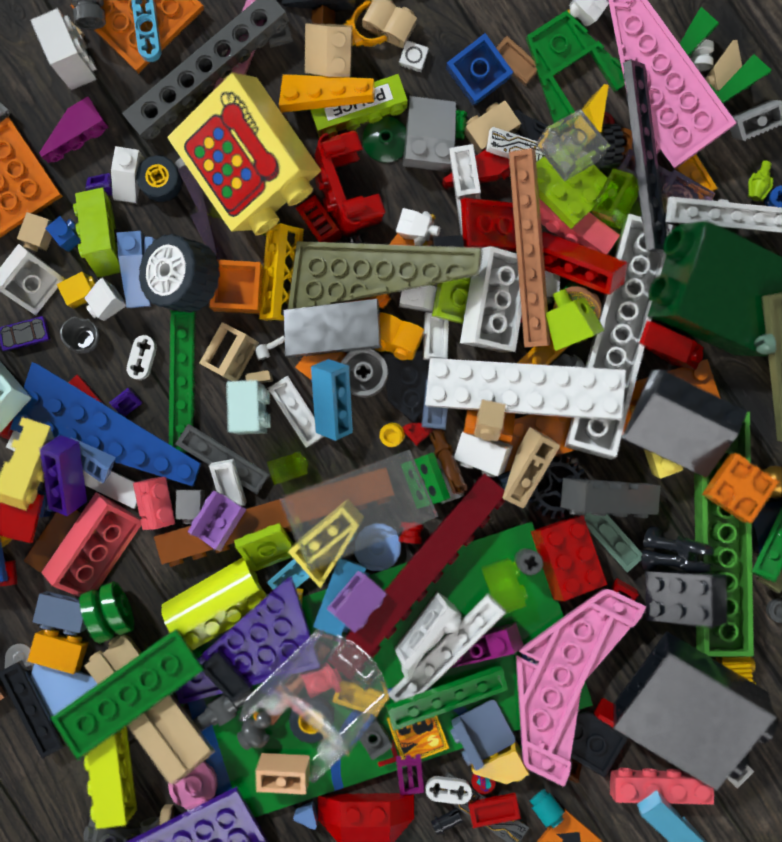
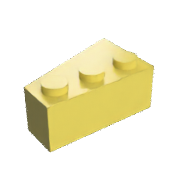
M22 417L19 425L23 426L19 441L13 440L11 447L15 448L14 454L9 463H4L0 474V502L27 510L29 504L33 503L37 497V488L40 482H44L39 448L53 440L54 437L50 426Z

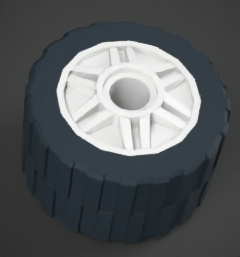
M175 234L163 235L155 239L148 246L145 254H143L139 267L140 287L146 299L159 307L191 313L206 306L215 295L219 284V263L211 248L203 243Z

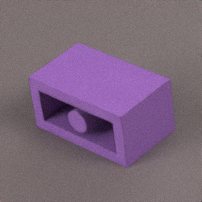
M357 571L327 607V610L353 632H356L366 624L368 616L372 611L381 606L386 593L366 575Z

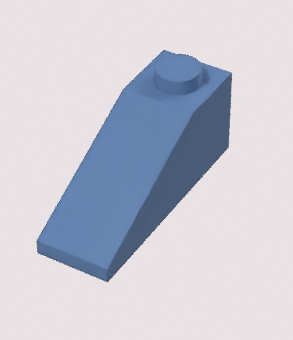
M141 231L117 232L118 259L127 308L151 307V302L144 296L139 282V267L144 254V237H146Z

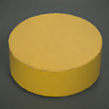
M388 423L380 430V440L387 447H396L404 440V430L397 423Z

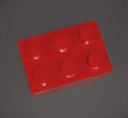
M584 515L572 516L530 531L537 553L542 557V567L553 600L566 601L607 585Z

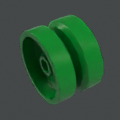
M116 581L101 586L100 592L93 589L80 595L79 603L82 618L90 635L97 643L100 644L114 638V633L123 635L134 630V616L124 590Z

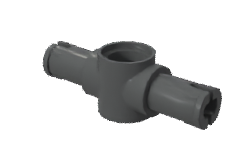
M252 686L233 704L222 694L207 704L205 712L192 721L200 731L211 725L215 726L218 724L222 726L238 715L241 706L257 696L256 690Z

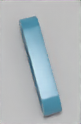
M132 0L138 51L145 61L155 62L161 56L154 0H146L145 8L147 14H143L140 6L142 0ZM145 21L153 23V27L149 32L140 30L141 24ZM146 39H150L153 47L151 54H147L145 51L148 49Z

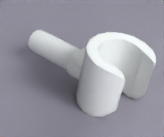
M282 336L271 343L259 345L256 348L257 359L269 358V349H273L285 342V337Z

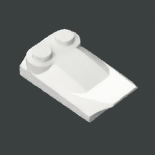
M438 591L394 648L402 663L401 671L407 682L410 681L424 654L434 647L445 633L457 631L462 623L459 610Z

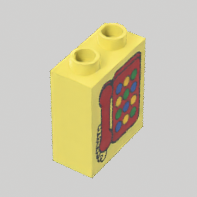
M231 73L167 137L231 232L252 230L256 236L266 233L279 222L275 212L286 202L289 206H293L306 199L313 191L309 182L321 172L319 166L257 77Z

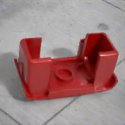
M349 131L329 138L328 133H325L319 138L314 155V161L321 169V172L315 177L316 185L319 190H323L325 196L323 199L324 207L327 212L331 213L341 234L345 237H353L357 230L379 224L385 214V208L380 194L365 198L359 196L346 200L335 168L360 160L357 151L363 150L358 133L356 131Z

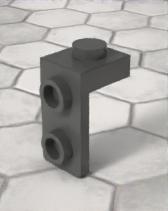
M90 818L88 826L85 827L83 838L85 842H127L141 834L139 832L140 828L106 827L96 829L95 821H92Z

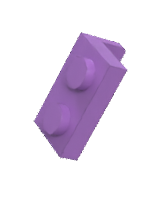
M213 491L205 500L198 516L192 521L188 533L199 537L215 550L221 551L246 509L226 495Z

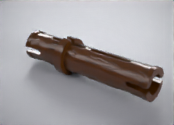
M442 429L433 430V434L430 433L429 437L435 448L434 454L441 462L452 493L461 494L464 492L463 489H467V485L454 459V450L448 444Z

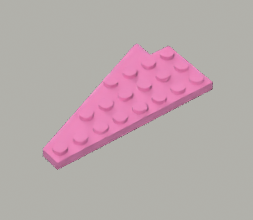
M609 0L622 72L624 74L623 63L630 59L645 64L656 154L662 150L674 169H676L737 123L648 0Z

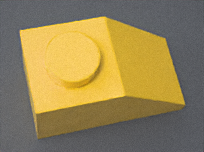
M516 739L514 744L484 759L485 767L475 771L472 765V772L474 774L505 784L521 781L525 776L529 775V769L523 762L522 750Z

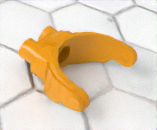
M370 0L363 2L362 5L357 7L352 18L346 20V24H344L353 25L352 46H375L387 40L386 35L373 39L366 38L359 34L355 28L359 15L363 10L370 7L372 3Z

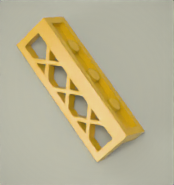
M280 223L266 232L259 315L261 320L284 321V315H281V307L284 302L289 305L290 291L288 293L285 291L283 283L286 278H288L290 283L292 282L297 241H303L304 229ZM288 232L295 233V242L292 246L287 241ZM288 255L293 260V266L290 269L285 264V259Z

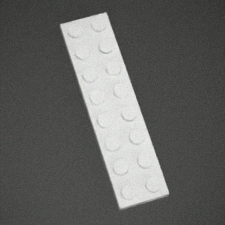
M430 358L425 405L437 408L479 410L481 400L483 399L506 404L505 412L622 421L625 370Z

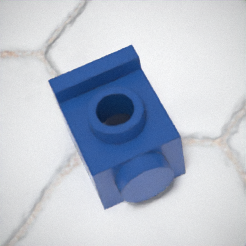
M59 216L45 228L59 246L68 252L81 242L76 232V224L71 218L66 221Z

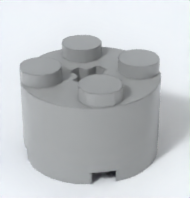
M372 349L350 351L342 360V364L349 366L350 392L352 395L361 398L371 397L379 393L385 386L388 376L387 365L383 357ZM362 367H365L366 371L371 372L367 374L365 379H362L361 375H357L358 372H361Z

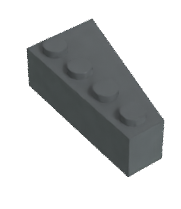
M563 478L561 507L570 509V514L575 515L591 513V515L596 516L613 514V516L627 517V514H634V517L648 518L649 514H658L661 486L649 483Z

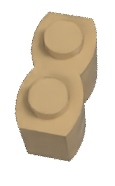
M373 0L362 19V27L379 37L386 35V41L397 47L404 48L406 41L416 26L417 17L414 16L415 14L412 10L406 7H396L392 0Z

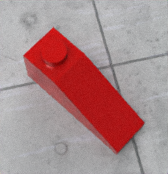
M486 149L475 156L479 183L497 181L501 177L507 179L511 176L508 158L487 152ZM452 173L443 178L442 185L444 188L454 187Z
M646 321L639 342L640 345L671 365L697 370L698 364L703 358L704 347L688 337L652 321Z

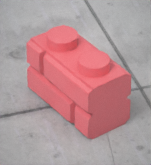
M166 477L151 478L133 483L139 515L142 518L141 525L143 530H155L176 524Z

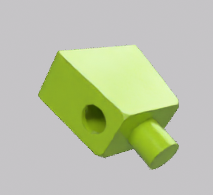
M567 289L552 294L558 308L547 312L546 318L555 351L605 331L584 297L571 301Z

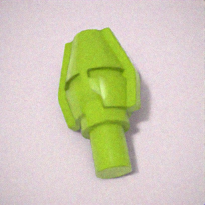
M763 161L760 170L757 173H753L748 182V198L754 201H763L771 191L773 186V178L770 177L769 172L772 165L771 162Z

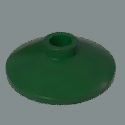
M383 116L377 122L369 123L363 133V146L366 153L377 162L391 163L397 161L404 155L406 127L398 119ZM383 134L390 135V139L386 141L381 137Z

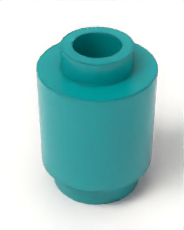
M545 789L529 800L533 805L531 808L545 827L551 825L552 828H555L564 820L562 815L565 811L550 792L547 793Z

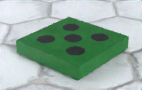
M434 452L400 465L416 509L450 498Z

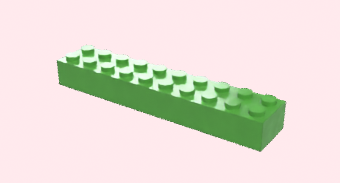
M750 412L747 413L739 434L708 477H703L694 472L695 541L714 547V555L699 553L698 562L702 561L712 564V570L708 573L726 574L727 624L715 627L696 625V649L709 657H754L752 523L740 521L702 495L729 454L737 453L751 463Z

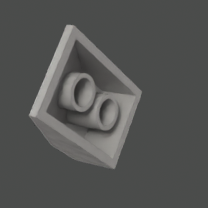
M409 97L403 157L404 167L449 172L451 168L449 148H453L455 145L456 102Z

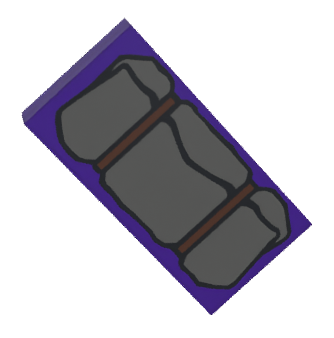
M44 316L0 327V343L4 352L51 340Z

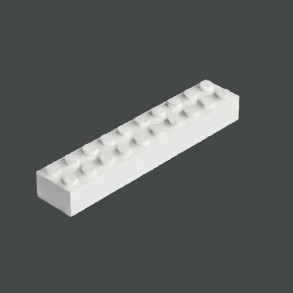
M628 214L625 219L615 253V258L628 262L624 284L612 294L604 295L599 321L605 331L593 336L585 368L625 370L622 421L572 417L564 446L610 460L617 455L644 347L639 342L646 321L652 320V318L647 317L652 302L649 299V289L654 279L661 274L667 256L665 252L646 251L643 222L641 217ZM665 223L668 236L676 226Z

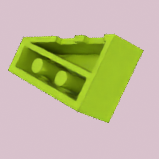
M104 188L75 193L76 203L73 204V209L79 222L75 226L78 237L81 239V244H78L81 258L86 259L97 277L121 273L117 257L118 247L114 234L116 225L111 201Z

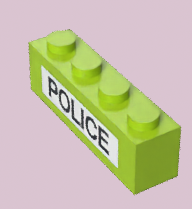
M399 74L374 82V102L310 109L319 138L325 133H328L329 138L337 135L338 131L344 129L348 131L354 130L362 123L368 121L369 123H374L381 120L385 115L391 114L394 116L404 112V109L407 108L408 100Z

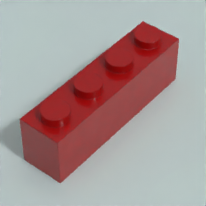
M547 232L542 233L544 267L546 271L608 295L624 284L628 262Z

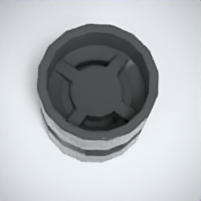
M72 0V5L75 7L73 8L75 26L87 30L99 29L105 26V10L101 9L104 0Z

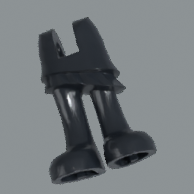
M650 526L643 541L644 547L676 551L679 556L662 554L653 550H644L641 560L645 571H654L658 565L679 567L688 573L711 572L712 564L702 561L698 562L699 553L714 555V547L702 542L693 541L687 537L683 539L681 536H678L676 540L662 537V532L658 527Z

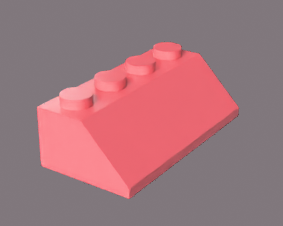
M95 493L41 573L53 587L78 597L93 589L98 590L141 527V519L116 502Z

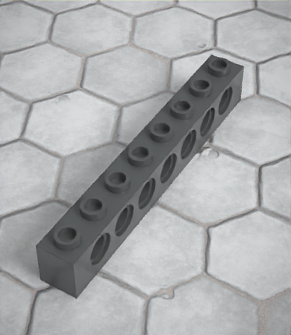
M276 0L254 1L122 114L145 141L155 138L160 133L161 128L166 124L173 123L178 118L180 112L185 108L192 107L199 96L210 92L218 79L229 76L233 67L238 63L247 61L251 53L256 48L263 47L275 32H281L286 27L287 22H289L285 10ZM260 20H267L265 25L257 26ZM242 35H249L246 41H239ZM224 50H231L228 56L221 57ZM213 65L209 72H203L205 66ZM194 80V84L191 87L185 88L187 81ZM171 95H176V99L172 103H167ZM153 110H158L156 117L149 118Z

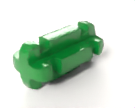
M456 111L455 140H463L465 137L466 111Z

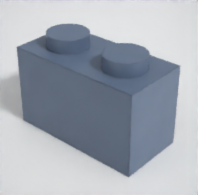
M48 591L39 594L33 623L40 624L39 627L42 629H63V633L68 635H77L87 629L82 618L79 598Z

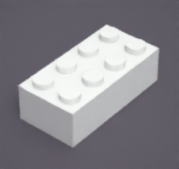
M491 246L481 248L483 253L480 275L473 276L470 280L460 343L496 352H515L522 315L517 254Z

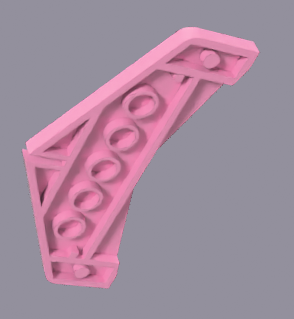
M602 589L518 650L538 661L537 664H534L516 655L522 759L529 770L562 786L565 785L570 773V758L580 694L584 682L627 631L634 627L641 619L646 606L613 590Z

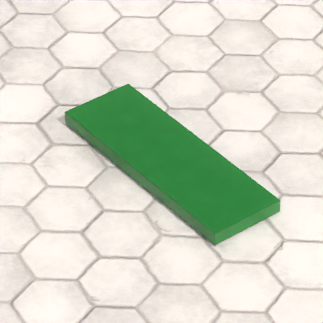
M175 629L53 715L51 719L77 760H79L205 669L179 630Z

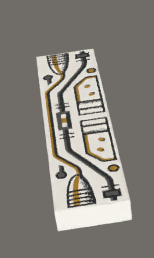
M492 127L489 130L486 151L509 159V152L533 148L536 152L537 162L554 148Z

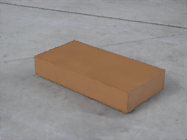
M508 36L496 47L512 69L513 76L526 86L537 74L532 57Z

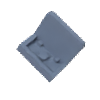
M490 699L451 720L453 729L450 732L456 744L462 743L465 751L461 753L467 765L472 764L475 771L485 767L484 759L515 743V737L494 699Z

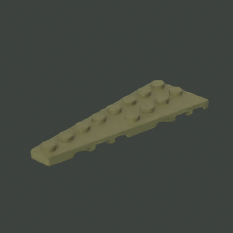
M297 241L288 309L344 303L480 275L483 251L481 248Z

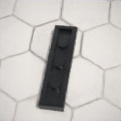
M20 660L0 671V678L40 757L43 759L64 748L66 745L51 719V715L23 661Z

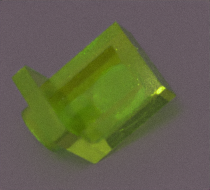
M300 451L267 462L274 485L308 473L307 461Z

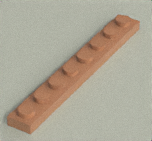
M529 148L509 152L524 347H535L551 344L546 318L548 306L535 149Z

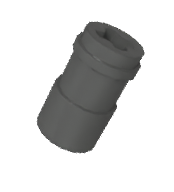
M529 548L520 549L515 555L514 562L516 567L527 575L537 574L543 566L540 554Z

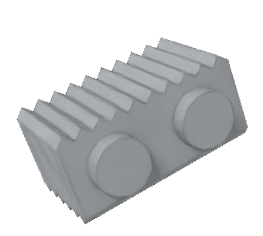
M771 99L733 115L732 117L737 124L730 129L732 138L746 141V139L760 135V133L768 132L769 129L773 130V128L782 126V101Z

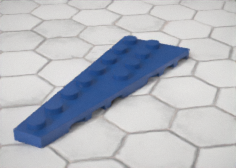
M31 363L24 385V390L31 399L13 418L10 430L22 433L23 426L19 424L23 417L50 426L54 438L59 435L68 438L72 437L116 457L114 461L116 463L195 486L201 467L200 462L81 391L76 386L63 380L58 375L45 369L40 364Z

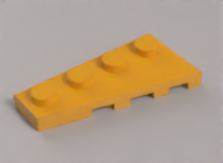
M283 74L279 98L280 112L374 102V79Z

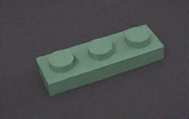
M584 513L589 532L625 572L628 573L641 561V551L607 514L606 516L591 515V513Z

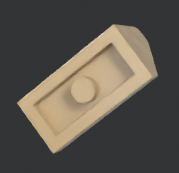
M222 322L199 364L230 381H238L259 342ZM229 331L237 337L222 364L217 368L211 365L210 362L226 333Z

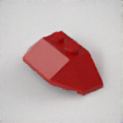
M324 794L318 796V820L337 842H395L414 820V794Z

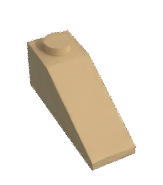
M530 427L517 449L503 499L524 509L560 445L550 437Z

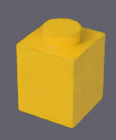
M80 272L56 285L66 305L75 309L87 303L85 297L94 287L96 281L92 275L88 276L84 272Z

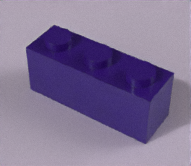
M59 435L39 449L48 508L68 516L85 504L87 498L79 441Z

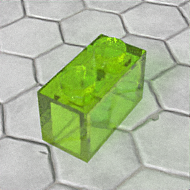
M613 168L591 208L594 216L606 225L620 229L638 197V180L634 174Z
M506 558L481 567L490 595L506 610V613L526 606L525 599H528L524 585L519 586L517 576H520L516 562L511 563V560Z

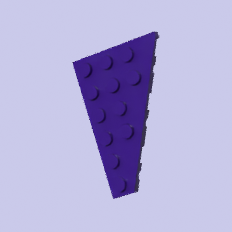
M288 577L201 654L197 658L201 665L220 650L251 685L319 668L320 661L293 578ZM201 672L176 690L180 704L222 694L220 689L204 672Z

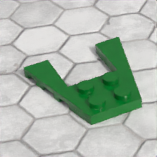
M702 7L698 10L680 42V46L688 57L719 25V22ZM753 54L719 91L710 84L709 86L722 104H724L764 76L769 75L772 70Z
M567 10L527 35L526 41L556 130L578 115L553 76L590 53L614 93L625 86L621 62L616 57L613 58L599 41H595L588 34V30Z

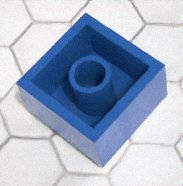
M486 33L446 64L447 71L473 106L499 88L513 75L512 69Z

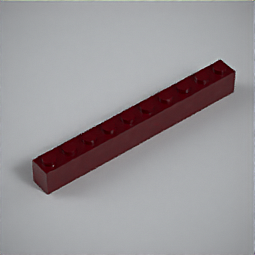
M485 473L482 474L385 588L386 596L383 598L381 606L372 611L362 628L356 632L350 630L328 656L327 661L347 679H350L353 675L357 677L365 668L364 661L369 656L373 658L381 649L380 642L384 638L388 640L397 630L395 627L396 623L400 619L404 621L413 611L410 608L416 600L421 602L427 595L428 591L426 588L431 582L436 584L443 576L444 572L441 570L447 563L452 565L460 554L457 551L461 546L467 547L475 538L473 532L477 527L483 528L491 518L488 514L494 508L498 510L506 501L503 499L505 490Z

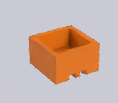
M217 260L220 272L219 284L215 295L210 299L209 307L213 311L260 314L263 265L261 262Z
M734 453L727 456L702 495L740 521L752 523L779 481L761 471L757 466L749 463L748 460L739 454Z

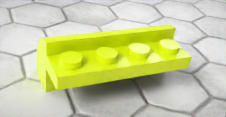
M242 557L163 603L161 611L169 632L171 633L178 629L193 651L231 629L267 595L258 583L257 574Z

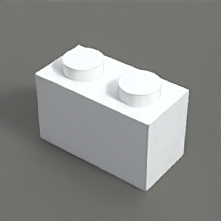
M463 431L454 459L460 461V465L470 469L475 467L482 470V474L485 473L489 477H495L504 473L513 446L499 440L498 442L493 440L485 441Z

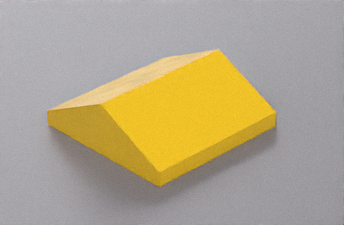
M604 84L588 100L574 119L582 145L589 144L602 131L609 85Z

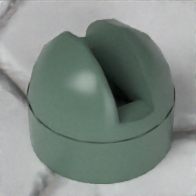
M772 334L762 335L755 340V346H758L756 351L760 354L775 353L776 341Z

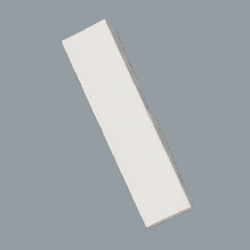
M473 144L449 148L461 235H463L461 199H481Z

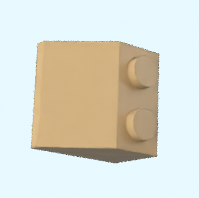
M305 23V73L328 77H351L353 25Z

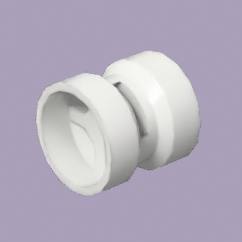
M704 40L692 53L691 61L699 71L713 68L714 59L711 57V53L714 51V42L711 40Z

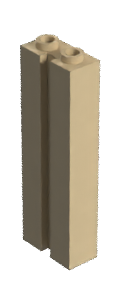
M125 634L122 636L118 635L108 643L109 649L104 653L98 651L89 658L90 662L85 665V668L97 684L142 653L131 637ZM170 694L127 725L170 785L179 783L215 752L173 694Z

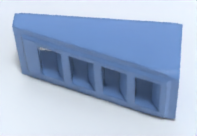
M79 441L83 470L99 482L105 483L111 474L116 457Z

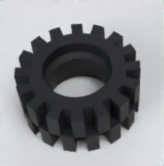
M603 124L601 133L592 140V145H590L592 152L590 154L593 157L592 162L595 163L594 165L597 168H616L621 164L623 159L622 152H624V139H622L623 131H621V127L618 124Z

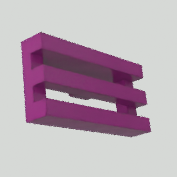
M416 754V758L411 759V755H406V759L401 760V756H396L400 795L424 793L421 754ZM416 765L419 787H414L412 766ZM406 766L409 788H404L402 767Z

